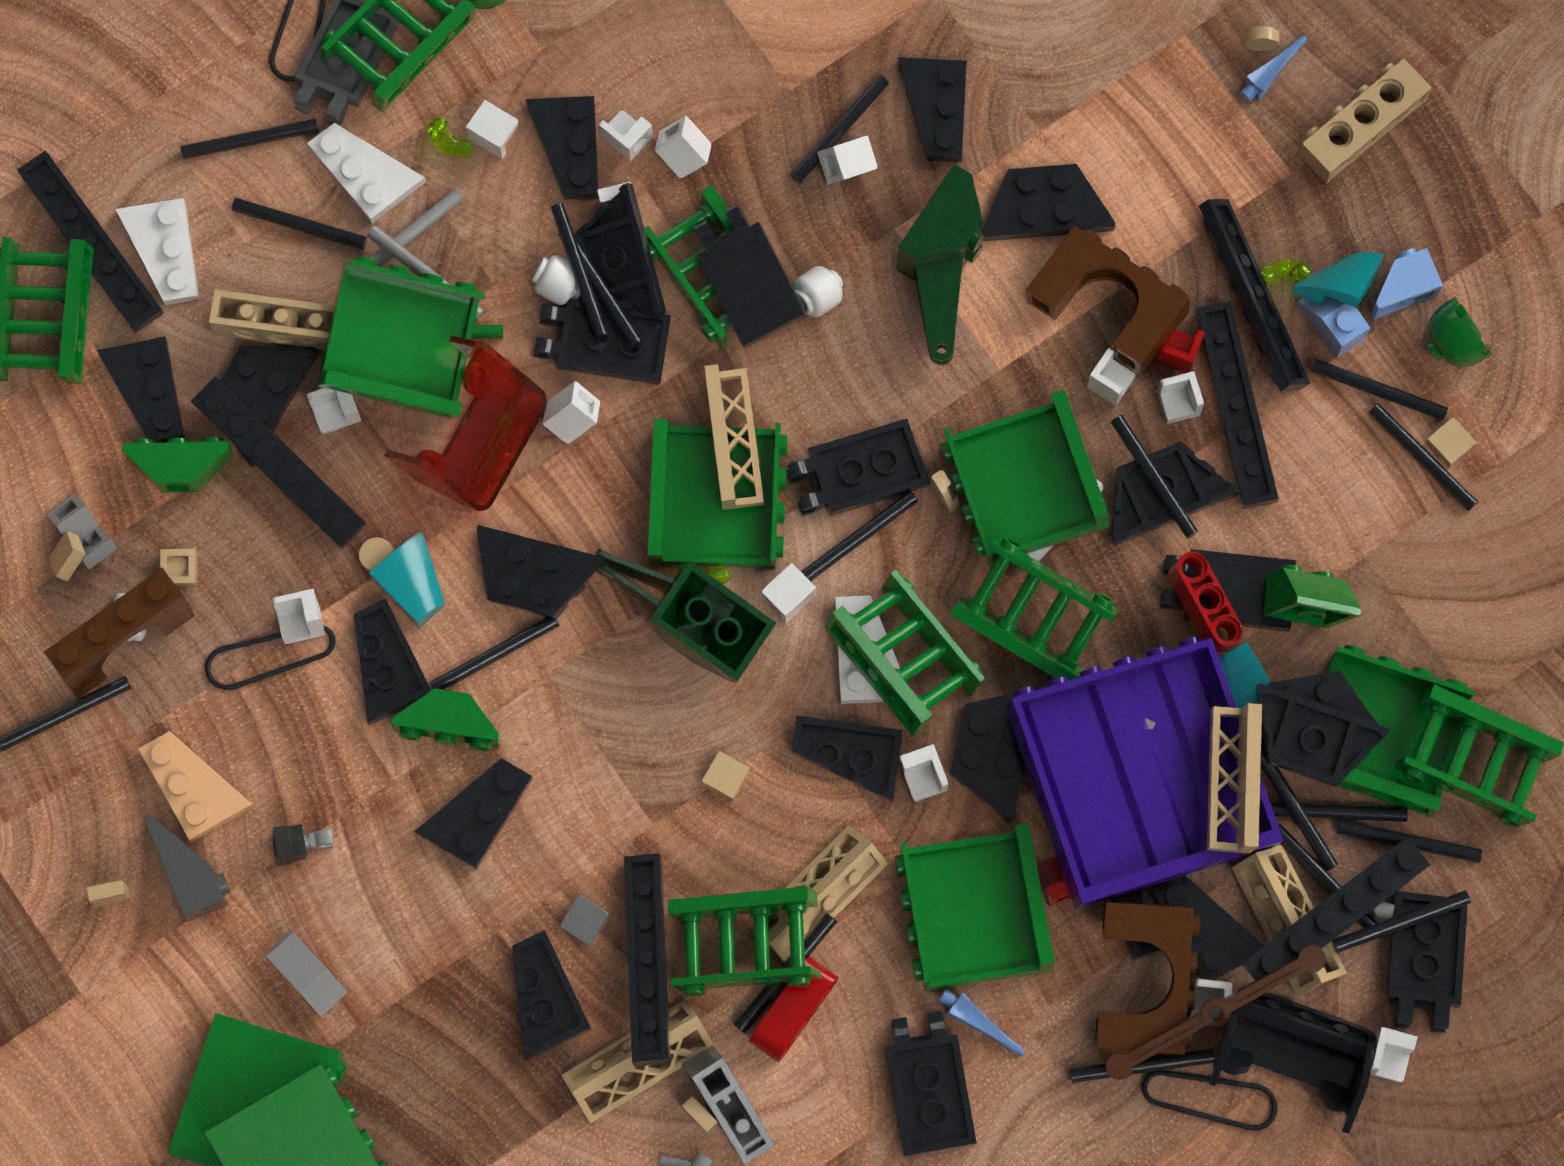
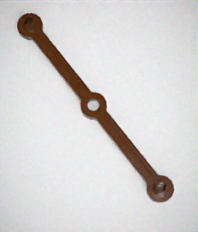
M1315 944L1305 945L1300 949L1298 957L1223 999H1208L1202 1005L1200 1012L1126 1053L1123 1051L1112 1052L1105 1061L1108 1075L1116 1080L1125 1079L1131 1074L1133 1066L1207 1025L1213 1027L1223 1025L1227 1022L1230 1012L1302 972L1315 973L1320 971L1326 963L1324 951ZM1212 1007H1219L1221 1009V1014L1218 1017L1209 1015Z

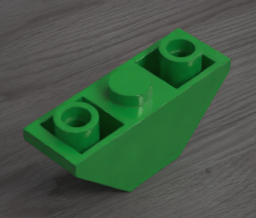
M205 437L203 442H189L186 438H170L167 440V443H154L151 439L139 438L134 439L132 443L122 445V451L128 461L162 493L198 492L233 458V449L229 441H224L220 437Z
M434 688L392 718L391 725L394 732L399 733L400 738L419 741L420 737L424 736L435 738V743L445 746H455L457 741L470 743L469 747L471 749L479 751H491V747L500 748L501 745L499 733L468 693Z

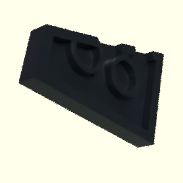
M501 758L415 830V834L477 870L530 785L533 777Z

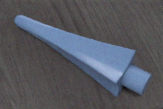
M1301 36L1279 55L1247 75V82L1242 85L1244 88L1239 92L1240 98L1246 103H1249L1254 97L1261 101L1287 63L1307 42V37Z
M947 989L943 992L938 1001L949 1009L945 1014L946 1016L990 1037L1018 1056L1024 1055V1049L987 1018L963 992L958 997Z

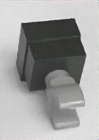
M302 824L273 827L272 831L277 866L288 865L292 861L305 860L307 855L306 849L332 848L334 843L332 829L320 830L304 835Z

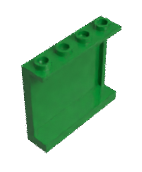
M355 256V260L351 259L343 263L317 386L450 419L459 417L463 403L458 402L477 309L479 301L485 299L486 293L476 291V285L457 281L455 286L443 283V277L435 274L423 273L422 277L409 274V268L390 264L388 269L375 266L376 260L368 257Z
M1065 390L1052 393V403L952 436L949 428L943 429L947 441L941 443L947 463L954 462L957 473L951 474L956 492L957 494H965L968 504L962 505V509L968 526L972 524L976 526L978 535L972 538L978 556L985 555L989 566L993 565L998 556L997 553L988 549L990 543L997 537L1002 540L1004 537L1016 541L1023 547L1021 551L1028 554L1110 527L1109 514Z
M654 419L648 537L649 564L684 565L685 562L691 561L696 566L776 568V558H783L784 537L777 536V523L784 524L785 502H778L779 489L786 490V468H780V456H787L788 435L781 434V423H775V429L755 428L764 505L722 510L712 427L671 426L668 424V419ZM730 428L736 434L742 430V428ZM747 431L742 438L749 443ZM727 434L728 444H730L733 438ZM740 443L730 452V460L741 468L751 457L750 451ZM751 465L747 472L753 476V469ZM732 468V476L734 478L738 472ZM742 476L734 486L735 499L756 496L755 485Z
M1345 645L1344 648L1337 646L1327 673L1340 671L1379 725L1390 728L1389 734L1369 752L1338 787L1398 807L1408 808L1410 811L1433 818L1441 804L1442 789L1424 781L1421 784L1412 782L1402 776L1403 772L1394 768L1396 761L1405 756L1413 759L1430 716L1428 712L1429 707L1419 703L1425 689L1435 684L1468 700L1472 699L1475 691L1468 689V685L1460 680L1447 679L1443 681L1434 678L1432 672L1423 668L1414 667L1410 670L1398 666L1399 662L1389 657L1379 656L1376 659L1364 655L1365 651L1356 646ZM1451 717L1443 720L1426 765L1443 773L1446 772L1461 732L1460 721Z
M1029 823L1015 825L1014 832L912 848H907L906 842L901 843V855H895L897 876L905 877L906 889L900 890L903 911L911 912L912 924L906 925L909 946L916 945L918 959L912 960L915 981L922 980L924 991L1053 971L1054 957Z
M215 1013L168 1154L173 1158L186 1162L188 1160L204 1166H221L201 1131L202 1127L212 1121L217 1123L313 1067L312 1063L315 1061L321 1063L323 1068L329 1065L339 1083H341L347 1067V1063L343 1062L344 1055L332 1048Z
M318 1061L312 1063L313 1067L217 1123L212 1121L201 1128L221 1166H386L383 1160L378 1163L376 1162L370 1151L375 1148L370 1135L365 1128L359 1131L353 1121V1118L358 1116L353 1105L347 1097L341 1099L334 1088L340 1084L335 1073L329 1065L323 1068Z

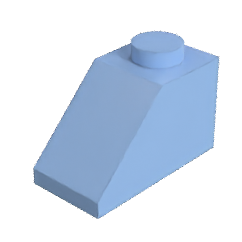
M1427 248L1418 252L1415 249H1409L1396 256V260L1393 262L1371 314L1374 320L1439 295L1443 284Z
M1326 296L1322 305L1305 298L1300 299L1296 303L1336 359L1365 341L1371 328L1357 308Z

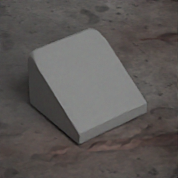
M579 893L560 927L590 947L610 918V915L606 910Z

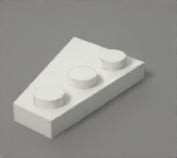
M336 123L330 125L307 143L311 152L371 223L375 222L426 183L425 177Z
M181 198L115 209L164 304L170 305L200 300L185 199Z
M871 595L835 597L836 610L844 606L853 615L873 602ZM879 615L862 626L863 631L872 641L877 642L887 635ZM838 645L841 704L884 702ZM893 649L886 652L884 656L894 668L900 669Z

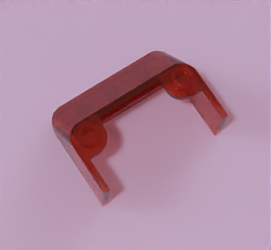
M452 335L449 342L470 359L463 373L464 388L474 397L442 455L427 449L419 452L416 457L387 450L384 456L418 483L467 508L484 511L492 506L546 409L547 398L545 392L489 344Z

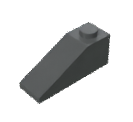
M152 815L144 817L183 916L188 922L229 905L225 895L231 893L224 874L220 873L217 875L205 860Z
M712 1045L682 1064L697 1092L744 1165L775 1146V1143L725 1060Z

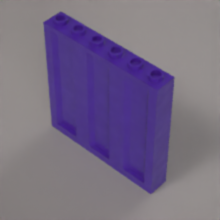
M1199 636L1188 638L1179 643V648L1167 651L1166 646L1158 647L1146 652V658L1134 661L1133 656L1125 657L1113 662V668L1101 671L1100 666H1095L1079 673L1080 677L1068 681L1066 676L1058 677L1048 681L1046 688L1034 691L1033 686L1025 687L1013 692L1014 697L1005 705L1075 910L1275 847L1284 841L1260 775L1259 847L1250 854L1207 850L1211 708L1213 706L1237 708L1212 638L1200 641ZM1220 716V729L1230 740L1238 734L1239 718ZM1145 718L1155 722L1153 729L1148 728ZM1238 739L1233 743L1237 748ZM1221 740L1219 742V750L1224 746ZM1227 748L1219 755V765L1230 775L1237 769L1238 759ZM1236 774L1232 779H1233L1234 782L1237 784V774ZM1219 775L1218 785H1219L1222 781H1224V780L1220 777V775ZM1226 783L1218 791V800L1229 811L1237 804V794ZM1236 810L1231 814L1235 819ZM1219 811L1217 821L1223 816ZM1225 819L1217 826V842L1236 843V830Z

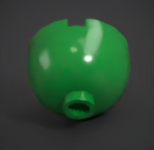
M1456 296L1445 302L1433 313L1428 325V331L1432 340L1426 344L1437 361L1443 357L1450 365L1462 368L1473 366L1492 355L1488 344L1485 345L1481 340V332L1462 304L1459 305Z

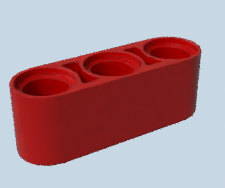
M1192 551L1183 554L1170 565L1168 569L1169 581L1201 640L1212 638L1217 653L1224 652L1240 641L1243 635L1241 622L1205 557L1198 552ZM1182 564L1191 566L1194 571V578H1189L1183 573ZM1199 595H1204L1210 600L1211 610L1202 607ZM1217 626L1227 631L1228 641H1223L1218 637L1216 632Z
M810 956L805 959V966H812L821 971V979L810 980V985L792 987L787 984L748 1041L777 1062H780L839 978V976Z

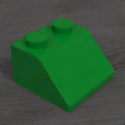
M1282 565L1279 570L1266 576L1263 616L1322 628H1329L1361 616V607L1348 582L1333 578V573L1316 571L1311 574L1302 572V567Z

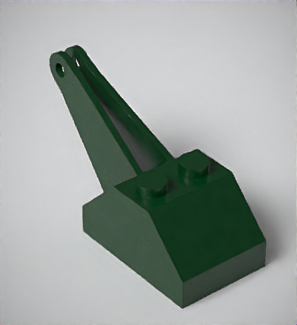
M953 164L898 246L896 270L916 282L929 357L937 365H946L953 358L962 269L967 261L973 263L982 250L983 246L980 243L984 238V234L981 233L983 218L972 174L956 164ZM944 349L946 352L939 353L937 350Z
M597 549L595 555L604 557L607 560L606 564L663 592L664 595L659 601L606 565L602 570L598 568L596 571L653 610L646 622L666 644L694 664L732 683L738 682L776 624L775 621L691 561L685 562L676 577L671 578L613 556L601 549Z

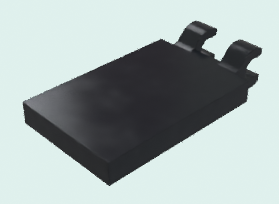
M736 204L725 210L729 221L734 227L733 230L717 238L711 224H708L707 221L694 228L706 249L697 254L742 346L747 348L804 318L807 314L762 225L757 222L750 226L743 210Z
M569 299L566 308L542 304L539 324L558 326L556 340L542 337L536 338L534 357L540 359L558 358L557 369L660 385L671 315L655 314L622 307L643 340L639 346L631 348L603 304L598 303L609 334L595 339L583 301Z
M908 419L810 447L807 449L809 459L788 464L789 469L786 470L791 484L801 482L810 477L815 490L814 493L799 497L800 502H798V506L802 516L815 513L826 507L830 517L906 494L909 491L929 487L930 484Z
M1190 550V552H1198L1205 557L1240 620L1242 627L1284 632L1291 630L1292 621L1263 616L1267 574L1279 570L1282 565H1296V560ZM1166 555L1163 561L1162 574L1168 575L1170 565L1181 556ZM1182 564L1183 573L1189 578H1194V571L1191 566ZM1163 589L1160 597V608L1184 610L1183 621L1191 622L1176 592L1173 589ZM1199 595L1202 607L1211 610L1210 600L1204 595Z
M1396 891L1393 900L1395 907L1392 917L1445 897ZM1468 905L1391 933L1386 1000L1397 1001L1394 1027L1409 1029L1413 1022V1008L1433 1010L1430 1032L1446 1033V1029L1449 1028L1450 1007L1459 1008L1461 1006Z
M942 1011L928 1013L927 1020L930 1030L928 1035L910 1038L906 1017L891 1021L896 1045L885 1047L904 1156L977 1143L958 1035H946Z

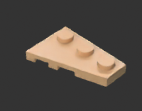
M170 731L138 748L190 842L195 841L254 807L251 802Z

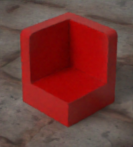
M1176 330L1166 344L1162 345L1157 363L1183 373H1189L1205 332L1198 330L1196 337Z
M1057 857L1037 864L1040 885L1049 907L1070 899L1071 897Z

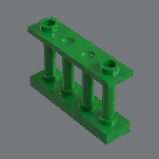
M367 0L337 31L332 29L324 36L320 43L322 46L320 60L326 64L336 53L373 85L372 105L383 112L473 20L475 6L468 0H462L457 6L454 3L450 5L445 0H424L442 15L440 18L442 22L433 29L423 25L395 0ZM381 7L419 38V45L412 52L401 49L369 21ZM358 30L396 62L395 66L397 68L389 76L386 73L381 75L345 44Z
M710 185L700 192L702 205L699 206V211L659 237H656L649 225L644 229L653 261L657 259L702 321L703 324L700 325V328L710 343L716 341L719 347L723 349L727 346V335L724 330L732 326L726 313L715 319L704 304L717 295L712 284L709 283L696 292L685 277L702 265L697 254L705 251V247L677 265L666 251L667 247L694 231V227L704 221L710 224L715 222L721 230L718 233L719 237L734 229L725 213V210L729 209V207L713 185Z
M2 237V247H0V381H8L9 368L53 369L58 373V377L66 383L82 384L94 247L85 240L70 239L69 250H66L65 253L19 251L20 245L10 237ZM18 265L65 267V270H67L66 284H63L62 287L17 286ZM15 299L61 301L64 305L63 318H60L59 321L13 320ZM12 334L58 335L61 339L60 352H57L56 356L10 354Z
M997 537L990 543L988 549L997 553L998 556L974 598L970 597L967 600L963 597L955 604L950 615L1054 678L1066 676L1068 681L1079 678V673L1084 671V669L1078 666V658L1103 617L1111 622L1120 610L1113 606L1115 602L1108 596L1096 592L1095 595L1025 554L1021 551L1023 547L1016 541L1004 537L1003 540ZM1012 562L1027 571L1028 575L1005 615L997 618L987 612L988 607L986 604L1008 565ZM1042 580L1057 589L1059 593L1036 633L1027 636L1017 630L1018 625L1016 623ZM1073 599L1090 609L1066 652H1061L1059 655L1047 648L1049 646L1047 640L1069 602Z
M894 570L882 586V589L885 591L884 595L854 615L849 613L844 606H841L832 612L824 628L909 733L914 736L924 729L933 716L929 708L961 686L970 696L973 695L985 678L978 664L966 656L916 595L910 581L902 578L897 570ZM895 604L908 621L877 642L872 641L863 631L862 626ZM915 632H918L930 648L900 669L894 668L884 654ZM940 658L953 675L923 696H917L908 686L907 681Z
M1435 684L1425 689L1419 703L1429 707L1428 712L1430 716L1413 759L1405 756L1396 761L1394 768L1402 771V776L1412 782L1420 784L1423 781L1500 815V820L1507 825L1521 827V825L1524 826L1534 822L1537 814L1524 809L1525 803L1541 762L1550 761L1560 756L1564 743ZM1451 717L1460 721V726L1463 729L1447 770L1443 773L1426 765L1443 720ZM1482 731L1493 736L1495 744L1477 788L1459 780L1475 735ZM1515 746L1526 751L1527 760L1511 802H1508L1491 793L1508 749Z
M808 886L668 900V914L680 920L681 924H684L686 977L670 979L671 986L683 991L684 996H701L705 994V989L788 982V986L801 987L810 985V980L821 979V971L812 966H805L803 914L807 912L806 908L818 907L817 892ZM785 910V914H788L791 968L770 969L768 917L772 916L771 911ZM750 913V917L754 920L756 971L735 973L733 920L737 919L738 914ZM715 917V920L719 921L721 974L700 976L698 924L702 923V918Z

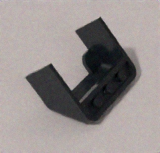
M1266 992L1230 1012L1229 1020L1226 1023L1214 1059L1208 1084L1216 1086L1221 1070L1231 1075H1238L1248 1072L1251 1064H1255L1319 1087V1096L1328 1109L1335 1112H1345L1342 1132L1349 1134L1368 1088L1376 1036L1364 1026Z

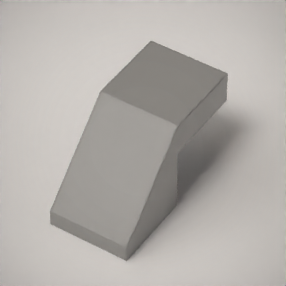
M75 493L47 513V516L62 536L66 530L79 535L85 551L82 562L89 570L118 549Z
M292 930L264 954L320 1016H323L348 993Z

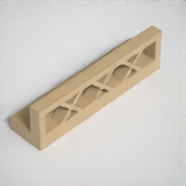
M718 364L704 366L722 510L764 505L747 368L719 371ZM741 379L742 391L734 401L722 393L720 381ZM742 399L744 400L745 409L738 405ZM723 401L729 405L725 412ZM734 409L746 417V425L738 434L728 428L725 421ZM747 431L749 443L742 438ZM727 434L733 438L730 444H728ZM738 443L747 448L751 454L750 459L742 468L730 460V452ZM751 465L753 469V476L747 472ZM732 468L738 472L734 478L732 476ZM742 476L755 485L756 496L735 499L734 486Z
M1247 703L1242 709L1217 706L1211 708L1207 850L1250 854L1259 847L1262 704ZM1220 716L1239 718L1238 734L1231 740L1220 729ZM1237 739L1238 748L1233 744ZM1221 740L1224 746L1219 750V742ZM1227 748L1238 759V767L1230 775L1219 765V755ZM1236 774H1237V784H1236V783L1234 782V780L1232 779ZM1219 775H1220V777H1221L1224 781H1222V782L1218 785V780H1219ZM1226 783L1237 794V804L1229 811L1218 800V791ZM1235 810L1236 819L1231 815ZM1219 811L1223 816L1217 821ZM1225 819L1236 830V843L1217 842V826Z
M849 825L785 887L808 886L817 892L818 907L806 908L807 912L803 914L804 939L826 913L835 918L888 865L873 843ZM851 840L857 843L848 853L841 854V850ZM830 867L829 872L823 878L816 879V875L822 869ZM785 910L771 911L772 916L768 917V922L771 919L778 918V923L769 930V947L778 959L785 963L790 957L788 914H785ZM752 920L747 927L754 934V920Z
M1282 845L1257 852L1232 867L1269 942L1314 908ZM1274 857L1280 873L1274 870L1269 858ZM1287 891L1295 898L1296 905L1290 902ZM1332 942L1322 948L1332 972L1327 973L1323 967L1318 972L1310 973L1304 971L1290 979L1289 982L1297 997L1347 974L1338 954L1333 948Z
M685 999L668 1009L670 1064H664L659 1068L649 1067V1065L634 1067L632 1063L631 1033L561 1075L590 1124L682 1068L683 1063L711 1045L714 1047L698 1016ZM697 1031L702 1041L690 1049L680 1048L683 1038ZM627 1072L638 1073L633 1084L628 1087L618 1086L621 1076ZM597 1091L607 1092L604 1101L590 1110L584 1099Z

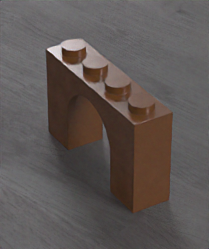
M1074 226L1026 288L1027 303L1056 321L1075 294L1085 285L1100 280L1114 281L1124 285L1135 296L1138 307L1133 318L1112 344V350L1115 352L1113 359L1142 376L1160 352L1162 345L1166 344L1188 315L1189 298H1187L1186 292L1174 284L1168 286L1159 280V276L1149 267L1142 266L1140 268L1131 262L1130 257L1121 249L1116 247L1111 249L1103 244L1101 238L1089 229L1083 231Z
M162 567L45 650L44 653L79 699L107 679V676L102 671V665L107 657L122 643L151 627H159L165 636H168L195 615L183 594Z
M1104 901L1102 938L1141 941L1155 945L1165 954L1170 963L1172 980L1165 998L1152 1009L1143 1012L1097 1010L1094 1045L1096 1049L1130 1051L1186 1020L1187 1010H1194L1195 988H1189L1190 973L1196 974L1197 952L1191 951L1192 937H1198L1200 916L1194 915V908ZM1193 1033L1158 1053L1185 1055V1046L1191 1047Z

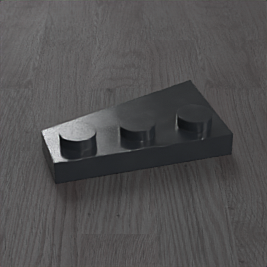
M898 57V65L904 78L907 95L912 105L927 161L961 163L967 61Z
M594 96L526 99L528 110L533 118L564 200L598 198Z
M166 337L97 350L146 438L153 440L154 443H167V440L170 438H185Z
M386 598L354 614L368 725L410 706L431 691Z
M796 716L791 753L893 802L903 730Z
M1186 876L1169 880L1150 892L1158 905L1194 908V915L1200 916L1198 937H1192L1191 951L1197 952L1196 972L1200 979L1216 981L1241 967L1245 960L1264 947L1258 939Z
M544 930L512 945L525 1061L592 1029L546 931Z

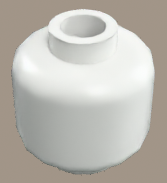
M558 254L552 255L549 259L543 257L531 279L532 282L536 283L535 292L559 306L565 305L570 298L577 300L580 292L568 259Z
M814 266L798 277L792 284L806 314L811 317H821L842 301L843 282L841 277L834 270H829L823 266Z

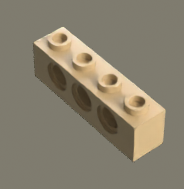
M1402 59L1395 66L1390 63L1384 67L1377 75L1378 80L1370 87L1367 84L1360 87L1351 97L1353 101L1345 108L1342 105L1336 107L1327 116L1326 120L1328 122L1320 129L1314 126L1301 138L1302 145L1298 156L1325 184L1329 183L1427 101L1432 87L1405 59ZM1389 93L1394 96L1396 101L1392 103L1385 102L1380 97V94ZM1355 115H1366L1371 122L1362 124L1355 119ZM1333 135L1340 136L1344 139L1345 144H1333L1329 137Z
M215 289L209 324L216 336L298 347H314L325 350L334 305Z

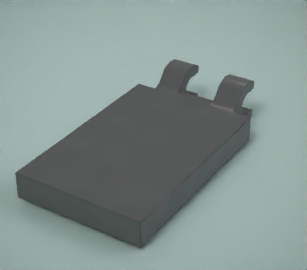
M361 0L332 1L295 75V83L301 85L294 98V103H297L295 110L308 115L317 96L330 102L325 112V115L328 116L327 123H336L341 126L348 105L359 107L370 82L336 53L326 64L320 60L322 47L320 43L330 30L334 29L337 31L365 2ZM381 8L369 19L373 25L391 40L400 24L391 14ZM358 30L345 43L374 69H378L385 52Z

